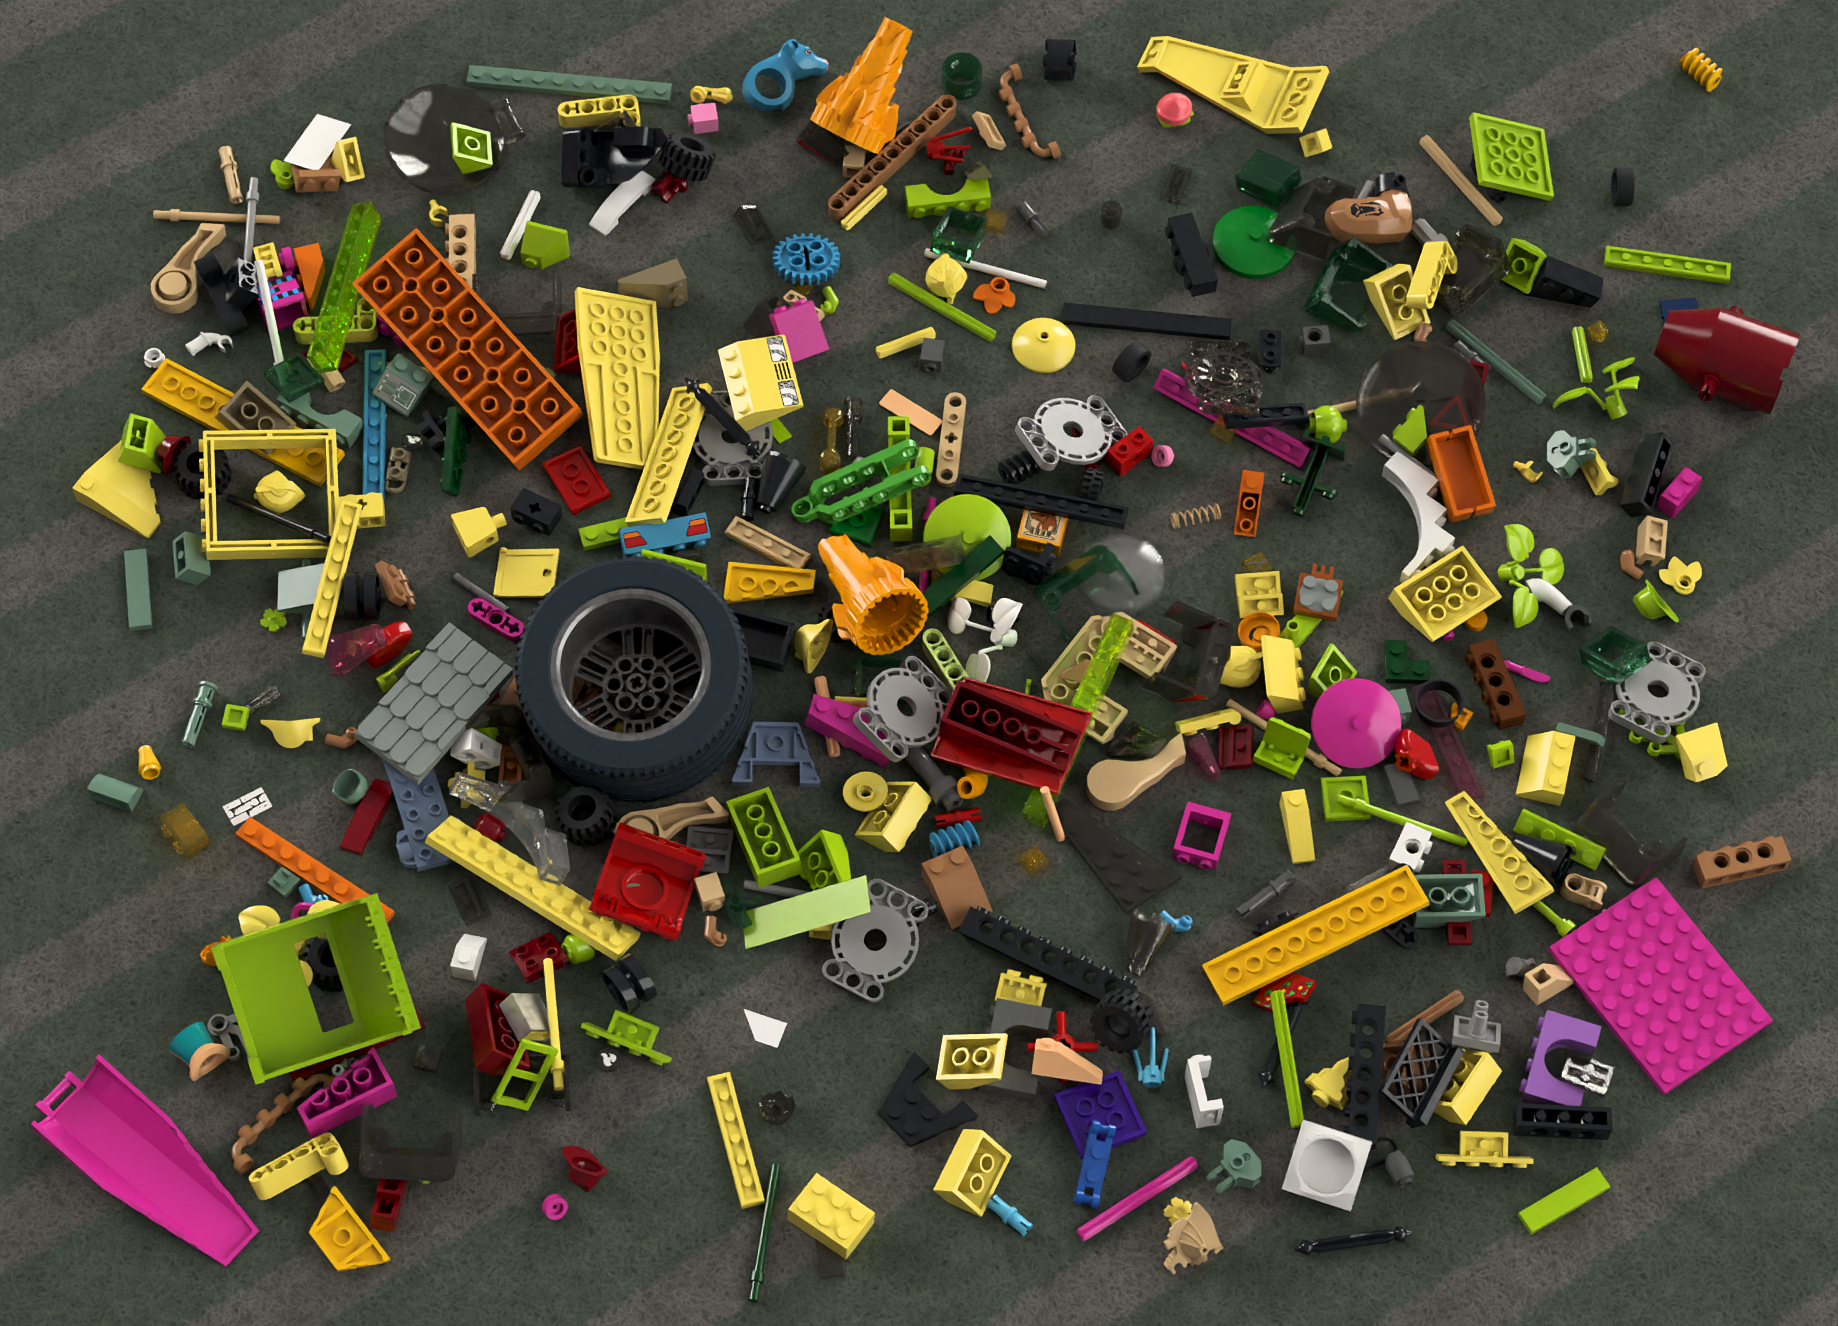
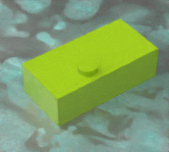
M769 787L726 801L729 820L758 888L802 874L800 857Z

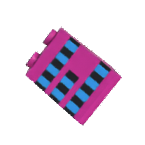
M291 270L282 272L283 276L277 278V276H274L267 280L278 331L292 327L294 321L298 318L309 317L303 293ZM257 280L258 295L255 297V300L269 333L259 281Z

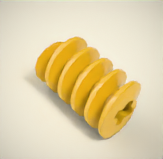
M1695 48L1681 58L1678 66L1682 67L1684 72H1688L1690 77H1694L1696 82H1700L1702 87H1706L1707 91H1711L1720 83L1723 69L1719 68L1715 71L1717 64L1713 63L1709 66L1711 59L1707 58L1703 61L1705 54L1701 53L1697 56L1699 49Z

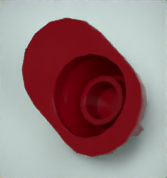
M170 435L165 437L161 444L157 446L156 452L159 459L164 462L163 470L165 474L168 475L174 471L173 463H175V456L179 455L178 451L181 448L185 449V445L188 443L192 445L190 437L186 435L181 437Z
M566 1146L562 1149V1155L569 1164L568 1177L570 1181L577 1184L583 1191L590 1192L592 1187L598 1184L601 1176L607 1175L608 1171L589 1151L578 1146Z

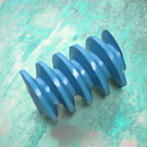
M968 820L963 822V826L960 823L955 824L954 828L948 826L946 832L940 829L938 835L935 832L929 834V845L934 858L939 853L942 855L948 850L951 851L965 844L969 849H972L973 841L978 847L980 846L977 831Z

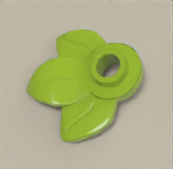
M277 159L273 160L270 169L275 175L277 185L282 189L292 188L294 179L290 163L286 161L284 163Z

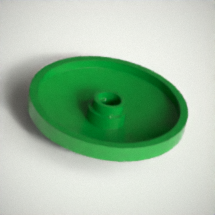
M1244 206L1228 212L1219 220L1214 229L1212 245L1217 260L1231 273L1248 279H1264L1282 272L1291 263L1296 249V236L1291 224L1276 211L1261 206Z

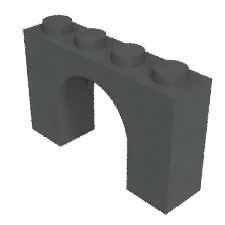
M997 998L996 1006L991 1005L989 1019L993 1020L992 1025L986 1028L985 1034L1006 1033L1008 1036L1026 1034L1047 1038L1052 1009ZM1003 1062L1001 1080L979 1086V1092L1034 1103L1039 1075L1031 1074L1032 1071L1011 1067Z

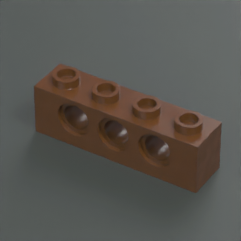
M1490 639L1469 645L1465 661L1467 666L1473 670L1475 685L1480 686L1484 705L1489 707L1491 722L1493 724L1496 723L1498 730L1523 724L1527 713L1495 640ZM1482 665H1488L1490 668H1485ZM1491 683H1494V684L1498 685V687H1494V686H1492V685H1490V684H1491ZM1498 702H1503L1506 706H1502Z

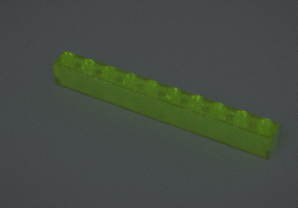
M371 201L352 204L307 353V358L318 374L337 371L360 295L352 283L368 268L382 217Z
M1112 613L1070 705L1071 707L1093 712L1058 795L1051 794L1054 805L1134 631L1132 620ZM1032 788L1022 810L1023 818L1045 828L1049 816L1040 790Z

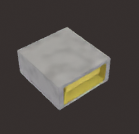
M511 993L499 1004L518 1041L524 1038L531 1041L545 1042L550 1038L548 1011L539 994Z

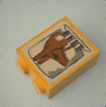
M1024 510L1017 535L1016 548L1042 553L1048 542L1055 545L1054 554L1059 557L1068 518Z

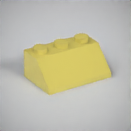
M1268 635L1261 636L1266 691L1272 706L1277 713L1303 709V701L1306 700V695L1300 682L1304 680L1302 668L1298 664V661H1301L1300 648H1296L1293 641Z
M1556 731L1528 736L1515 796L1560 806L1565 792L1576 736Z
M887 782V799L879 808L868 812L854 835L885 852H900L904 848L911 832L917 827L919 819L927 811L928 805L932 800L917 782Z
M1462 1049L1465 1053L1434 1112L1449 1122L1466 1125L1496 1082L1502 1070L1489 1053Z
M963 1129L933 1190L948 1203L982 1217L1011 1155L983 1130Z

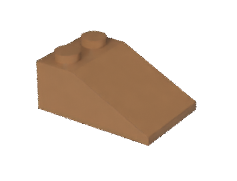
M963 845L922 863L921 875L935 901H937V905L951 931L961 927L970 907L977 909L980 906L990 911V914L993 913L974 865Z

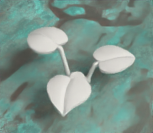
M955 598L948 612L949 630L954 634H960L964 631L967 624L991 632V641L996 645L979 650L978 655L971 654L966 664L965 672L969 678L986 682L991 664L989 657L984 653L997 649L1002 650L1003 646L1013 647L1016 644L1017 632L1011 629L1023 604L1007 598L999 599L992 613V619L995 622V629L967 620L971 614L969 602L964 598Z

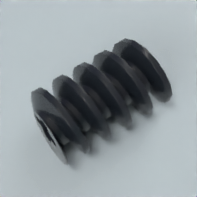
M1028 450L1021 451L1020 455H1013L1012 459L1007 458L1005 462L998 463L1000 476L1005 483L1011 481L1012 484L1017 485L1016 478L1018 477L1022 482L1025 480L1024 474L1031 478V470L1039 474V465Z

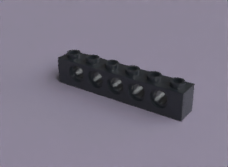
M1358 1004L1357 1011L1352 1010L1351 1024L1356 1026L1355 1033L1350 1034V1047L1354 1048L1353 1056H1349L1348 1070L1352 1071V1079H1347L1346 1093L1350 1094V1103L1345 1102L1344 1116L1349 1117L1348 1126L1344 1125L1343 1132L1372 1141L1370 1149L1375 1150L1380 1093L1378 1091L1381 1087L1386 1006ZM1363 1026H1370L1373 1028L1374 1033L1365 1035L1361 1028ZM1364 1048L1369 1049L1372 1052V1056L1364 1058L1360 1055L1359 1051ZM1365 1071L1369 1073L1371 1078L1368 1081H1362L1359 1079L1358 1073ZM1360 1094L1366 1095L1369 1102L1360 1104L1357 1102L1356 1097ZM1359 1117L1364 1118L1367 1121V1125L1362 1128L1355 1125L1354 1120Z

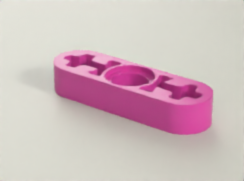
M475 598L469 602L468 612L472 619L509 641H519L521 634H524V625L521 621L484 599ZM482 607V611H474V608ZM494 616H500L502 621L499 624H493L490 622V619ZM516 627L518 628V632H515V631H514L513 633L510 632V628H511V629H516Z

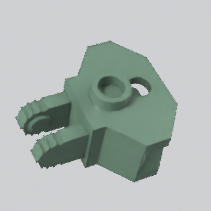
M1564 430L1556 431L1547 442V461L1562 479L1570 478L1579 466H1583V462L1596 458V452L1588 450L1596 447V440L1593 438L1578 440L1576 437H1571Z
M1231 1139L1223 1146L1220 1165L1211 1171L1206 1179L1211 1182L1220 1175L1225 1177V1180L1215 1188L1219 1194L1230 1186L1234 1188L1238 1185L1252 1189L1260 1182L1261 1160L1247 1143Z

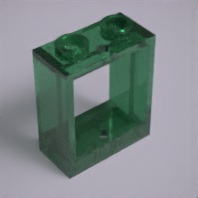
M949 206L932 235L930 252L939 255L948 254L949 258L970 264L986 234L988 218ZM949 227L974 234L975 237L972 242L947 235L946 232Z
M1612 625L1578 648L1583 666L1616 685H1619L1651 662L1646 644ZM1615 645L1626 651L1612 662L1601 656Z
M857 653V661L852 662V674L856 675V681H851V694H855V697L867 698L868 688H861L862 666L900 668L901 662L909 656L888 654L879 656ZM898 699L897 704L908 705V703L902 699Z

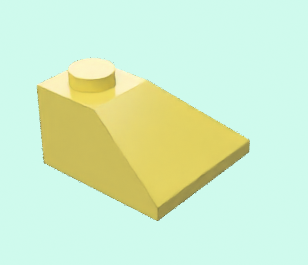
M1718 723L1675 736L1686 779L1699 782L1717 776L1728 766Z

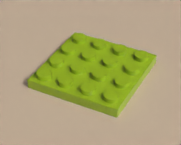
M1473 112L1469 116L1478 185L1550 201L1554 197L1544 129Z

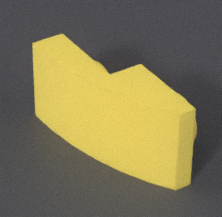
M973 580L950 600L964 598L969 602L988 607L991 604L993 585Z

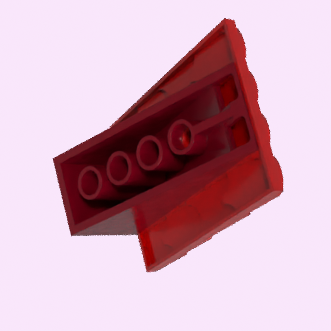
M964 677L963 682L958 680L940 721L939 736L932 749L930 758L1037 790L1046 786L1049 787L1051 794L1058 795L1093 712Z

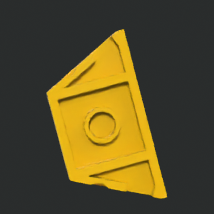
M334 1186L325 1204L322 1206L316 1221L313 1223L309 1235L337 1272L389 1262V1256L336 1186Z

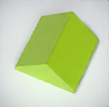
M452 122V155L461 172L466 174L491 167L490 132Z
M1329 644L1309 680L1307 693L1318 698L1333 684L1346 679H1354L1357 674L1354 667L1334 644Z

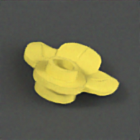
M1675 556L1670 560L1668 569L1659 570L1661 580L1665 584L1673 586L1676 592L1683 595L1693 592L1695 582L1700 580L1702 575L1701 565L1698 561L1686 566Z

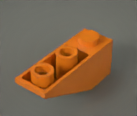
M319 243L294 248L295 270L299 269L300 274H296L299 287L304 286L305 291H302L305 303L309 305L310 311L314 309L325 274V266Z
M1248 470L1242 471L1234 528L1235 535L1256 536L1265 473Z

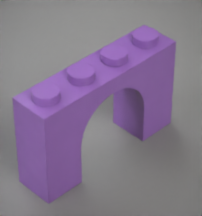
M1550 1010L1546 1011L1544 1018L1539 1017L1536 1030L1540 1031L1539 1037H1534L1530 1049L1534 1051L1533 1059L1528 1058L1525 1071L1529 1072L1527 1079H1522L1519 1092L1523 1093L1521 1101L1530 1104L1581 1106L1585 1088L1554 1078L1545 1066L1544 1056L1550 1050L1560 1047L1593 1055L1602 1026Z

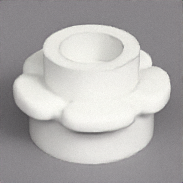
M151 348L145 353L144 363L149 368H158L165 360V355L159 349Z

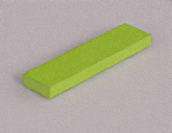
M1596 1167L1520 1211L1518 1217L1532 1235L1609 1190L1610 1185Z

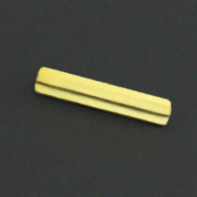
M882 185L875 188L841 220V227L846 231L850 230L887 195V189Z
M928 327L876 347V354L879 358H884L921 344L924 338L934 339L935 331L933 327Z

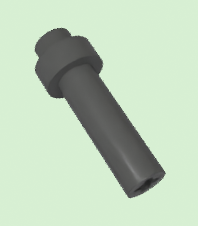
M908 747V754L905 759L930 788L928 795L932 798L937 807H945L948 811L957 809L964 801V798L958 794L957 780L952 775L945 776L922 747Z

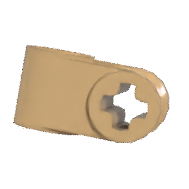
M1575 873L1569 874L1560 888L1561 896L1564 899L1593 910L1602 908V896L1607 891L1605 883ZM1568 885L1575 886L1577 890L1571 889Z

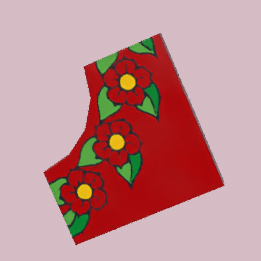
M1292 972L1263 986L1253 1000V1004L1257 1008L1273 1013L1270 994L1278 990L1284 992L1285 1004L1296 1001L1305 1003L1316 986L1315 980Z

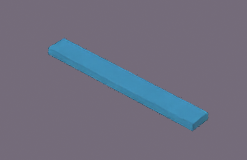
M386 349L365 350L362 495L371 492L382 493L383 500H385L386 404L371 394L386 369L387 351Z

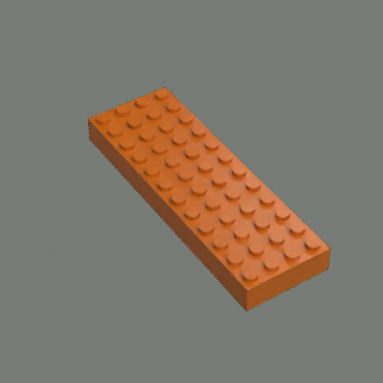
M417 228L352 283L359 294L518 471L584 415L573 399Z

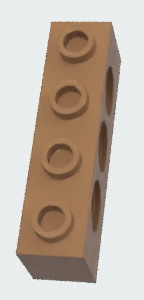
M1769 836L1754 843L1747 841L1736 847L1725 846L1714 852H1700L1696 855L1692 866L1699 885L1703 889L1787 870L1791 857L1782 836L1776 838ZM1758 854H1763L1766 858H1762ZM1737 858L1744 860L1745 863L1739 862ZM1715 863L1721 864L1724 868L1716 866Z

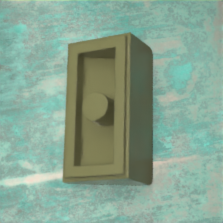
M980 161L963 173L969 180L993 177L986 166Z

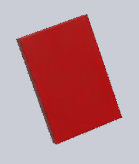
M581 445L542 463L543 469L572 515L611 497L610 491Z

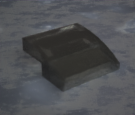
M1570 1050L1559 1080L1604 1098L1614 1068Z

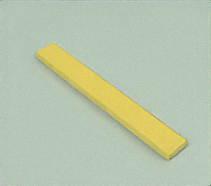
M340 501L302 654L320 658L325 656L362 510V505Z

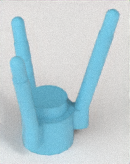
M1154 1027L1150 1029V1065L1145 1066V1070H1142L1137 1050L1132 1051L1138 1071V1081L1143 1082V1086L1147 1088L1159 1087L1161 1082H1164V1072L1169 1052L1167 1048L1164 1049L1159 1070V1067L1155 1065Z

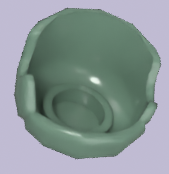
M355 769L345 770L334 782L332 793L344 804H355L367 792V779Z

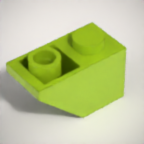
M1419 405L1416 409L1412 408L1406 416L1407 421L1403 425L1399 424L1392 433L1394 435L1393 442L1413 457L1427 441L1424 408L1422 405Z

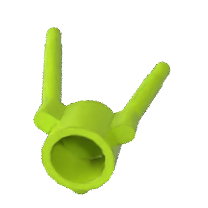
M420 650L415 651L413 654H408L391 669L376 678L379 687L384 693L389 692L398 682L395 673L421 653Z

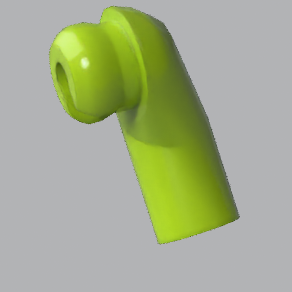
M827 286L822 290L826 301L824 305L821 304L820 309L824 311V314L830 315L834 313L839 300L832 288Z

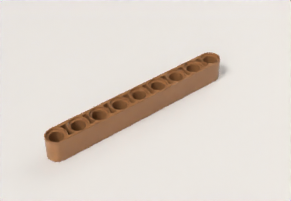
M943 95L830 197L828 200L829 218L834 222H840L875 188L885 183L923 148L927 141L931 140V137H935L956 116V99L951 95Z

